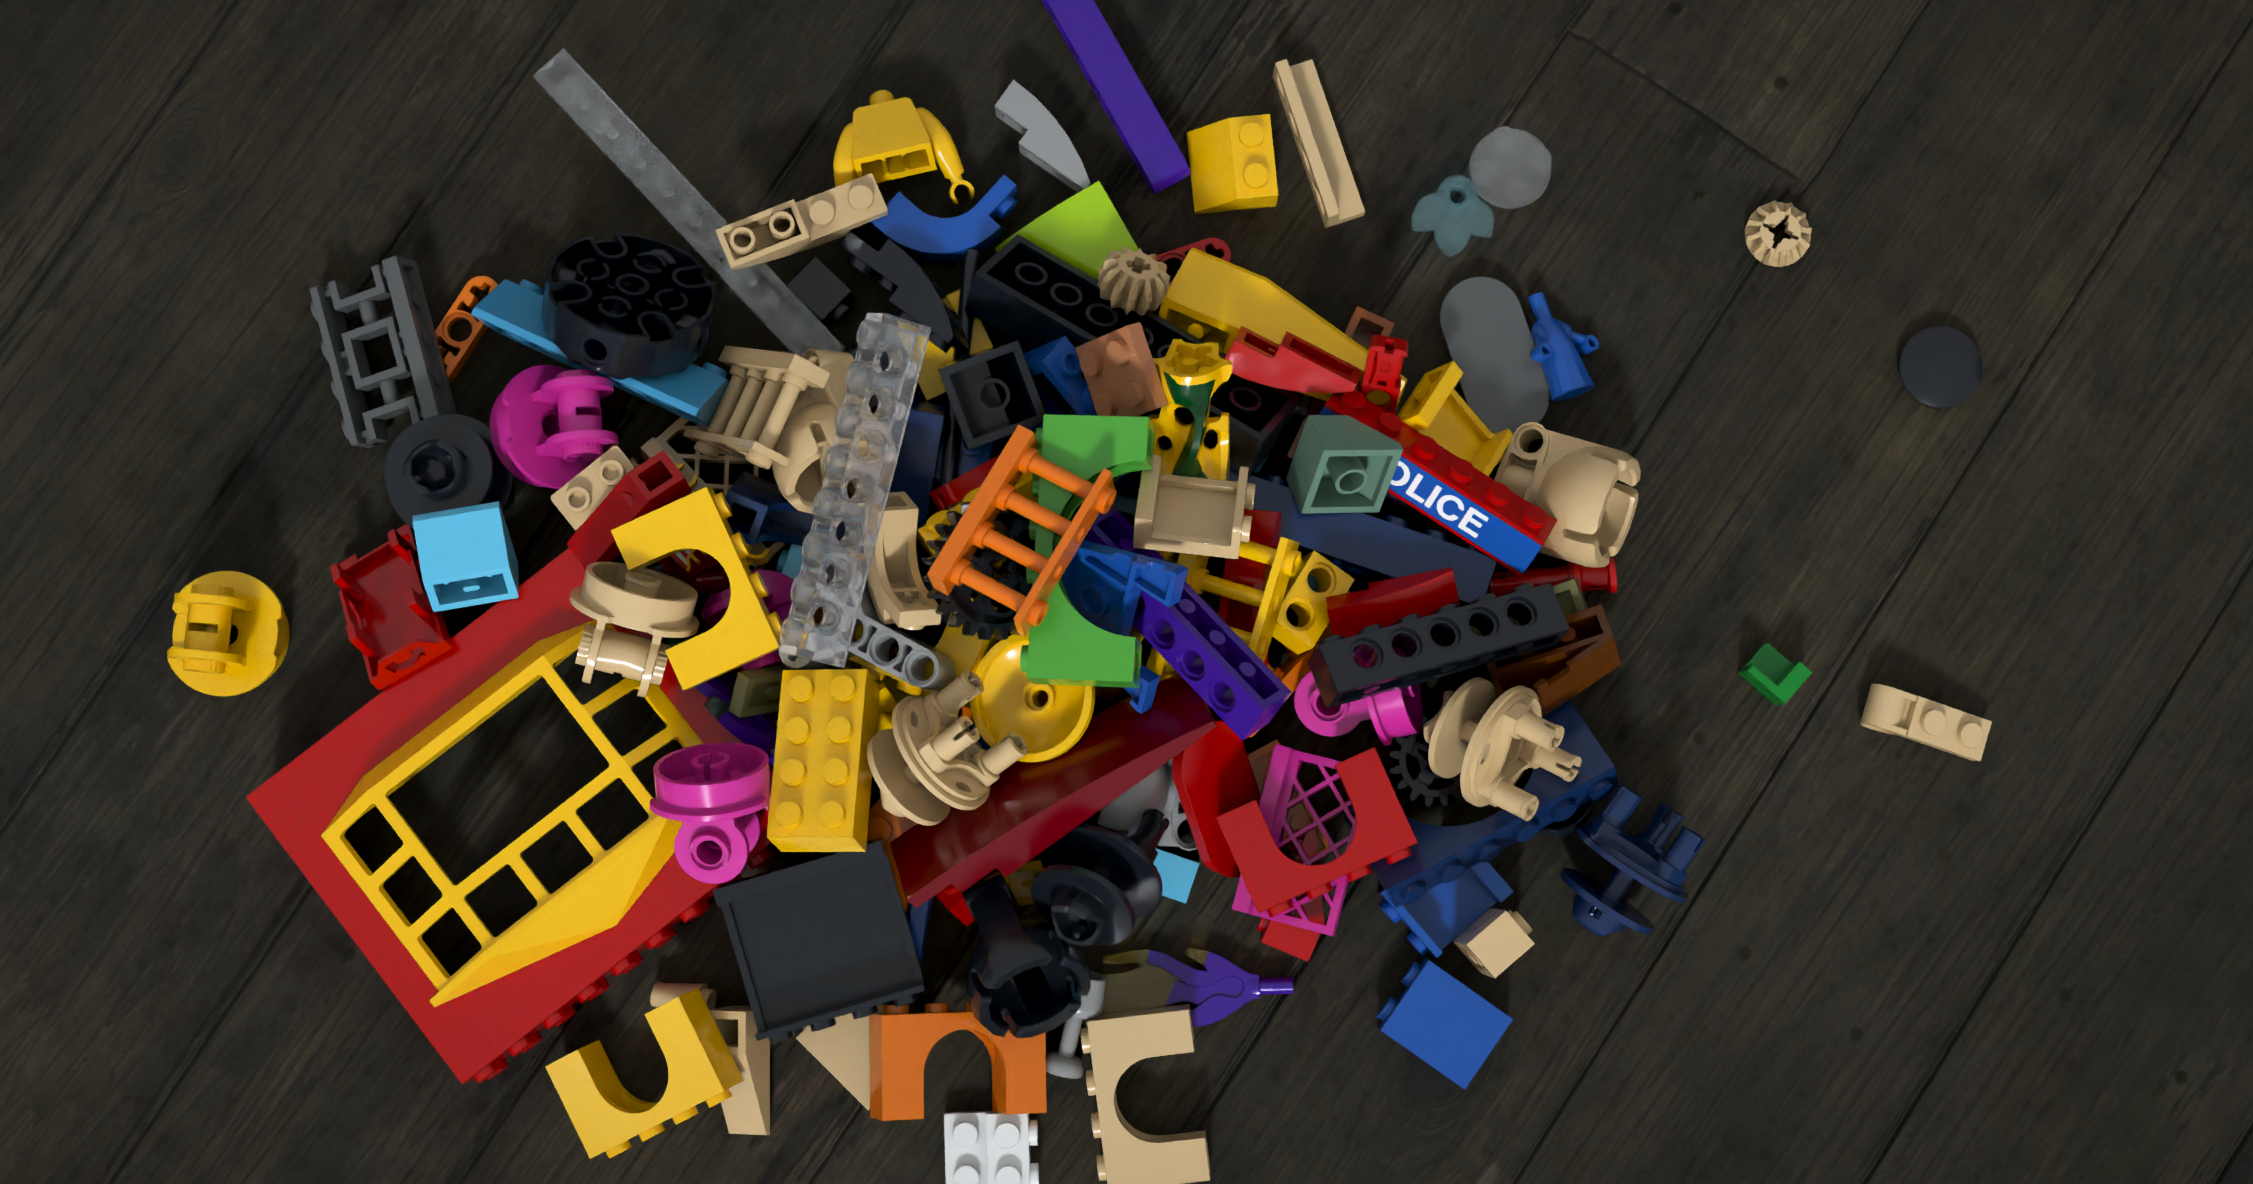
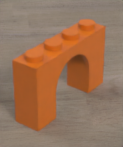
M941 1002L924 1003V1011L909 1012V1004L895 1007L894 1004L883 1005V1013L869 1015L870 1118L880 1121L924 1119V1066L927 1056L935 1043L951 1032L964 1029L980 1038L989 1052L992 1064V1111L1005 1115L1047 1113L1046 1032L1028 1038H1016L1009 1030L1005 1037L993 1035L974 1017L969 1002H965V1010H950V1003Z

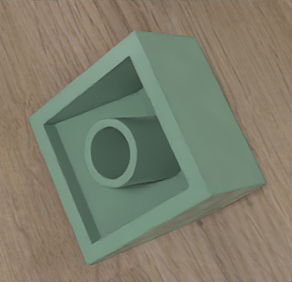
M1308 415L1286 477L1300 513L1380 512L1403 448L1399 442L1349 415Z

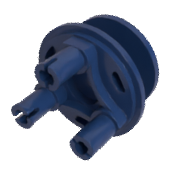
M1620 783L1602 813H1597L1591 823H1588L1587 826L1579 825L1575 831L1590 848L1616 866L1605 885L1568 867H1564L1560 873L1561 879L1576 892L1573 898L1572 917L1583 927L1601 937L1622 931L1625 926L1639 933L1650 935L1654 929L1652 922L1638 909L1622 898L1635 879L1671 900L1684 903L1688 898V894L1685 892L1686 885L1683 883L1688 875L1685 870L1702 845L1707 841L1700 834L1683 825L1681 831L1666 852L1664 846L1685 817L1676 811L1672 812L1666 821L1673 808L1662 802L1643 833L1638 832L1636 836L1625 833L1623 827L1643 797Z

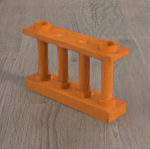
M1018 424L927 575L932 587L949 596L955 585L965 584L1016 611L1017 613L1013 620L1017 632L1026 637L1032 625L1038 627L1042 623L1049 609L1048 598L1099 513L1106 514L1112 506L1117 491L1114 489L1112 472L1103 468L1093 484L1040 457L1034 432ZM1032 472L1085 499L1073 520L1070 521L1018 494L1015 486L1022 474ZM1010 509L1062 536L1051 557L1047 558L995 531L992 523L1000 510L1006 511ZM987 546L1039 573L1040 575L1028 595L1025 596L971 568L972 563L970 560L977 548L983 549Z

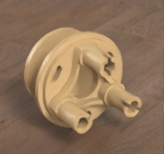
M965 670L941 691L934 690L926 697L919 695L905 697L897 703L893 710L892 729L881 730L869 740L867 759L870 774L874 777L880 788L882 807L889 813L897 817L906 816L921 825L933 826L948 816L951 806L961 810H974L986 802L990 794L991 785L999 779L1000 773L1028 753L1026 751L1028 749L1026 741L1015 731H1011L990 749H982L978 742L980 732L977 727L970 730L969 727L974 723L966 716H958V710L984 692L983 683L974 672L971 671L969 673V670Z
M1481 677L1472 678L1461 685L1455 692H1444L1441 709L1423 725L1424 739L1429 743V766L1433 773L1442 778H1452L1461 773V793L1468 803L1477 807L1489 804L1494 807L1498 806L1525 821H1529L1535 815L1539 806V799L1514 786L1524 770L1541 767L1563 778V780L1571 782L1579 771L1572 766L1580 767L1582 762L1581 757L1558 748L1564 737L1563 726L1556 725L1542 718L1537 694L1525 686L1510 688L1497 698L1494 685L1490 681Z

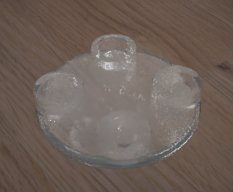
M1501 126L1485 136L1474 148L1469 162L1471 183L1480 197L1494 206L1508 209L1526 206L1538 199L1548 186L1552 170L1551 154L1542 142L1532 134L1523 130Z

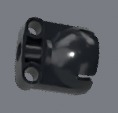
M999 870L983 877L963 891L962 895L982 934L980 944L974 951L966 972V993L974 1017L993 1035L1005 1037L1009 1030L1016 1038L1034 1037L1051 1031L1072 1018L1081 1006V996H1087L1091 988L1089 963L1083 949L1080 946L1069 944L1058 938L1054 925L1025 916Z

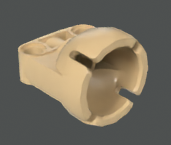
M811 348L807 349L801 357L830 372V376L824 389L807 386L805 391L799 392L773 449L791 459L788 467L772 464L779 491L798 511L814 515L835 514L845 511L851 506L844 489L845 483H853L860 502H863L864 494L879 493L890 482L896 469L895 447L886 427L871 412L856 375V364L853 356L848 352Z
M1528 422L1522 424L1514 432L1504 452L1494 480L1506 485L1510 491L1532 505L1542 508L1549 516L1557 520L1547 540L1539 550L1540 553L1586 567L1601 568L1606 567L1609 564L1610 557L1615 556L1619 552L1629 532L1638 502V492L1632 487L1640 481L1641 470L1638 460L1624 451L1546 430L1543 425L1537 422ZM1537 439H1544L1542 447L1537 452L1527 453L1531 442ZM1620 480L1626 483L1627 485L1617 483L1616 481Z

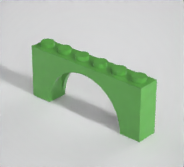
M1044 414L1043 428L1038 427L1036 429L1037 450L1042 458L1093 484L1103 468L1111 471L1113 478L1129 472L1153 469L1155 426L1149 417ZM1033 473L1032 493L1034 497H1038V504L1070 520L1074 511L1084 499ZM1030 520L1029 536L1030 540H1035V552L1050 558L1062 536ZM1026 567L1027 583L1033 586L1040 574ZM1061 577L1047 600L1049 609L1045 618L1038 627L1032 625L1029 630V643L1022 646L1020 656L1021 671L1027 672L1026 678L1034 684L1139 688L1142 643L1136 637L1122 636L1103 630L1082 617L1072 604Z

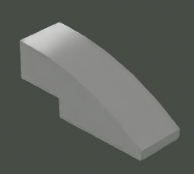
M1013 80L994 107L996 117L1023 135L1018 142L1020 153L1076 193L1089 187L1091 183L1082 160L1066 132L1034 95Z

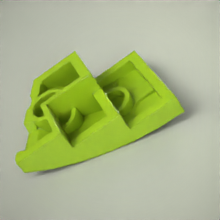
M1100 181L1083 189L1039 216L995 248V251L998 252L1018 234L1098 280L1097 276L1100 267L1103 266L1105 258L1108 257L1110 251L1120 252L1123 246L1128 247L1132 251L1138 250L1137 245Z

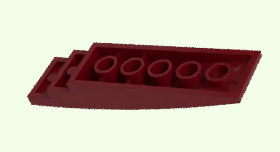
M1179 673L1158 683L1152 708L1142 714L1130 705L1129 702L1133 699L1131 696L1092 716L1083 736L1064 754L1043 762L1016 761L1000 773L999 779L991 785L988 799L980 807L974 810H961L951 806L948 816L940 823L933 826L917 823L890 842L906 900L918 908L950 884L962 893L995 868L1006 877L1217 727L1207 703Z

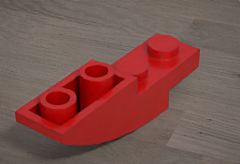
M1244 509V515L1252 516L1249 541L1277 549L1281 534L1282 511ZM1240 556L1238 559L1227 558L1223 579L1265 591L1272 566ZM1221 596L1219 617L1228 626L1252 633L1259 608ZM1267 652V656H1266V659H1265V662H1264V664H1265L1267 667H1268V652Z

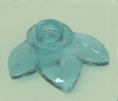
M1454 175L1446 178L1440 184L1437 193L1421 198L1413 212L1411 227L1416 232L1434 231V238L1438 248L1445 256L1451 258L1465 248L1471 234L1477 237L1490 238L1494 229V215L1491 208L1478 199V190L1473 181L1465 176ZM1452 191L1462 192L1464 201L1458 204L1452 202L1450 193Z

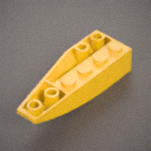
M1196 248L1189 250L1169 286L1166 296L1163 298L1158 316L1205 343H1219V351L1226 355L1241 326L1278 345L1281 343L1286 331L1361 369L1362 372L1354 389L1360 391L1368 350L1270 279ZM1401 374V388L1396 406V411L1398 409L1404 388L1408 380ZM1380 390L1372 391L1366 396L1374 404H1384L1390 399L1388 394ZM1300 392L1328 401L1333 394Z

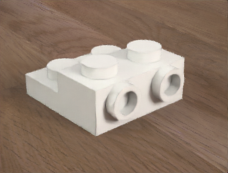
M993 1111L944 1113L946 1184H1039V1163H1031L1030 1146H1038L1037 1120H1029V1114L1005 1115Z

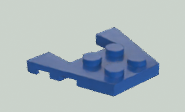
M1083 540L1063 573L1062 579L1072 604L1082 617L1103 630L1122 636H1129L1141 590L1169 608L1180 602L1188 568L1176 563ZM1142 664L1140 687L1124 688L1133 698L1129 702L1130 705L1140 714L1152 708L1160 678L1159 675Z

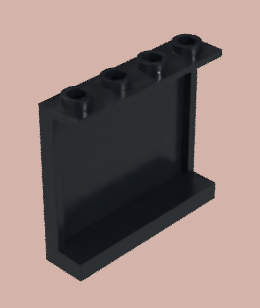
M883 837L867 841L866 852H830L722 884L713 889L717 907H722L758 1029L755 1034L757 1041L768 1038L770 1044L779 1043L795 1036L793 1030L809 1025L812 1032L826 1029L837 1024L836 1017L852 1013L853 1019L863 1018L878 1012L877 1005L893 1001L895 1007L903 1006L919 1000L918 993L926 989V981Z

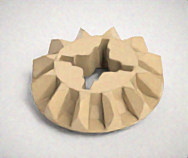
M1774 200L1759 206L1751 214L1745 227V241L1749 251L1757 260L1769 266L1783 267L1795 263L1805 254L1810 246L1813 228L1809 226L1806 213L1795 208L1792 202L1783 203ZM1784 219L1786 220L1784 232L1790 235L1791 239L1783 238L1775 248H1772L1775 242L1773 241L1774 234L1769 231L1768 227L1775 228Z

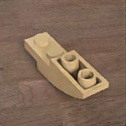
M870 173L795 203L794 199L716 229L715 232L731 270L783 258L846 236L853 228L888 215V209L875 178Z

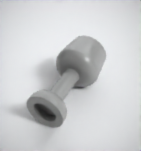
M1090 971L1091 988L1087 996H1081L1082 1003L1079 1010L1072 1018L1065 1021L1058 1051H1053L1046 1055V1072L1064 1078H1082L1084 1065L1081 1059L1075 1056L1083 1019H1094L1103 1011L1106 978L1103 975Z

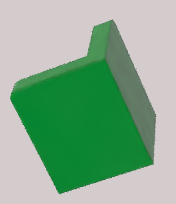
M1765 643L1755 652L1738 674L1770 702L1778 706L1786 704L1812 674V671L1800 661L1791 663L1769 643Z

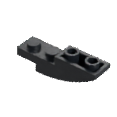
M849 231L840 244L852 255L848 262L866 276L871 271L881 276L877 283L892 294L889 301L901 310L896 317L916 332L921 326L927 329L930 333L926 339L945 353L952 347L965 356L969 347L963 327L948 297L936 281L890 239L887 240L878 252Z

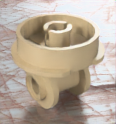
M594 562L589 564L586 568L582 586L572 589L569 598L570 603L577 610L597 620L596 626L585 624L575 664L585 666L582 682L590 684L594 670L610 674L616 672L622 674V677L641 681L637 696L646 698L649 684L661 685L668 659L665 650L671 648V646L661 643L662 637L683 638L695 635L698 631L699 620L693 615L698 598L697 591L680 579L644 567L637 571L628 570L626 563ZM607 623H613L625 628L647 632L653 635V638L651 640L606 628Z

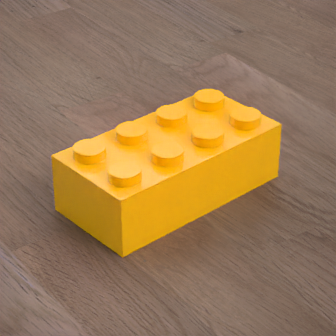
M867 669L782 671L767 838L781 852H866L872 775L870 774L867 759V746L869 740L876 734L880 688Z

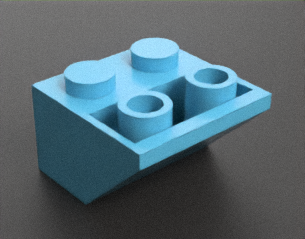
M499 501L413 515L412 522L422 580L433 612L519 598L518 560Z

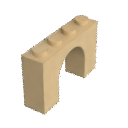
M1190 1004L1101 1014L1094 1019L1087 1020V1027L1081 1028V1043L1083 1054L1091 1053L1093 1070H1086L1088 1095H1096L1098 1112L1091 1113L1094 1139L1101 1138L1103 1154L1096 1156L1099 1181L1107 1180V1184H1184L1210 1181L1211 1169L1206 1130L1169 1135L1143 1133L1127 1122L1119 1109L1116 1097L1117 1083L1120 1077L1134 1063L1150 1057L1194 1052L1195 1041Z

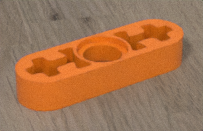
M477 276L470 279L435 330L442 357L447 351L443 346H440L443 340L454 349L460 350L457 356L449 351L443 360L445 365L448 366L446 374L449 383L456 378L489 328L481 321L478 322L471 314L462 310L466 305L473 310L478 304L479 299L475 296V292L478 289L485 291L488 287H491L489 289L490 293L499 285L490 277ZM458 320H468L472 326L470 337L465 341H454L450 335L451 326Z

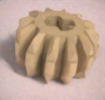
M1123 246L1120 252L1110 251L1097 276L1100 298L1111 301V308L1120 307L1124 309L1126 315L1130 311H1135L1144 316L1147 310L1156 311L1162 303L1164 296H1166L1170 285V276L1166 273L1167 265L1156 261V254L1147 255L1142 252L1141 248L1137 251H1132L1128 247Z

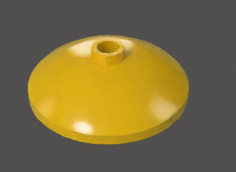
M1029 632L1026 637L1023 635H1011L1006 640H1001L984 655L977 667L975 674L981 679L984 692L970 700L972 718L980 735L990 747L1006 737L1011 731H1015L1024 738L1028 746L1026 750L1028 753L1017 761L1043 762L1051 760L1071 749L1085 733L1094 711L1095 687L1032 683L1026 678L1027 672H1022L1020 666L1021 649L1023 645H1028ZM1045 691L1048 695V701L1044 706H1040L1038 697L1041 692Z

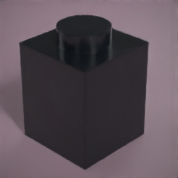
M816 256L787 285L790 293L826 328L833 321L836 324L843 321L854 307L851 304L855 299L852 291Z

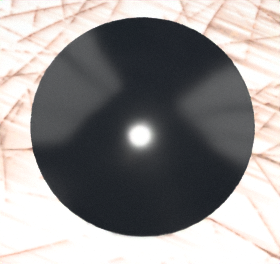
M1946 326L1929 327L1916 333L1904 346L1896 364L1902 383L1909 394L1930 409L1949 408L1964 402L1975 392L1982 377V359L1974 342L1961 331Z

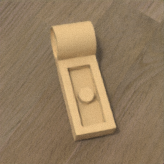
M1871 684L1860 725L1886 734L1898 735L1971 761H1981L1992 721L1881 684Z

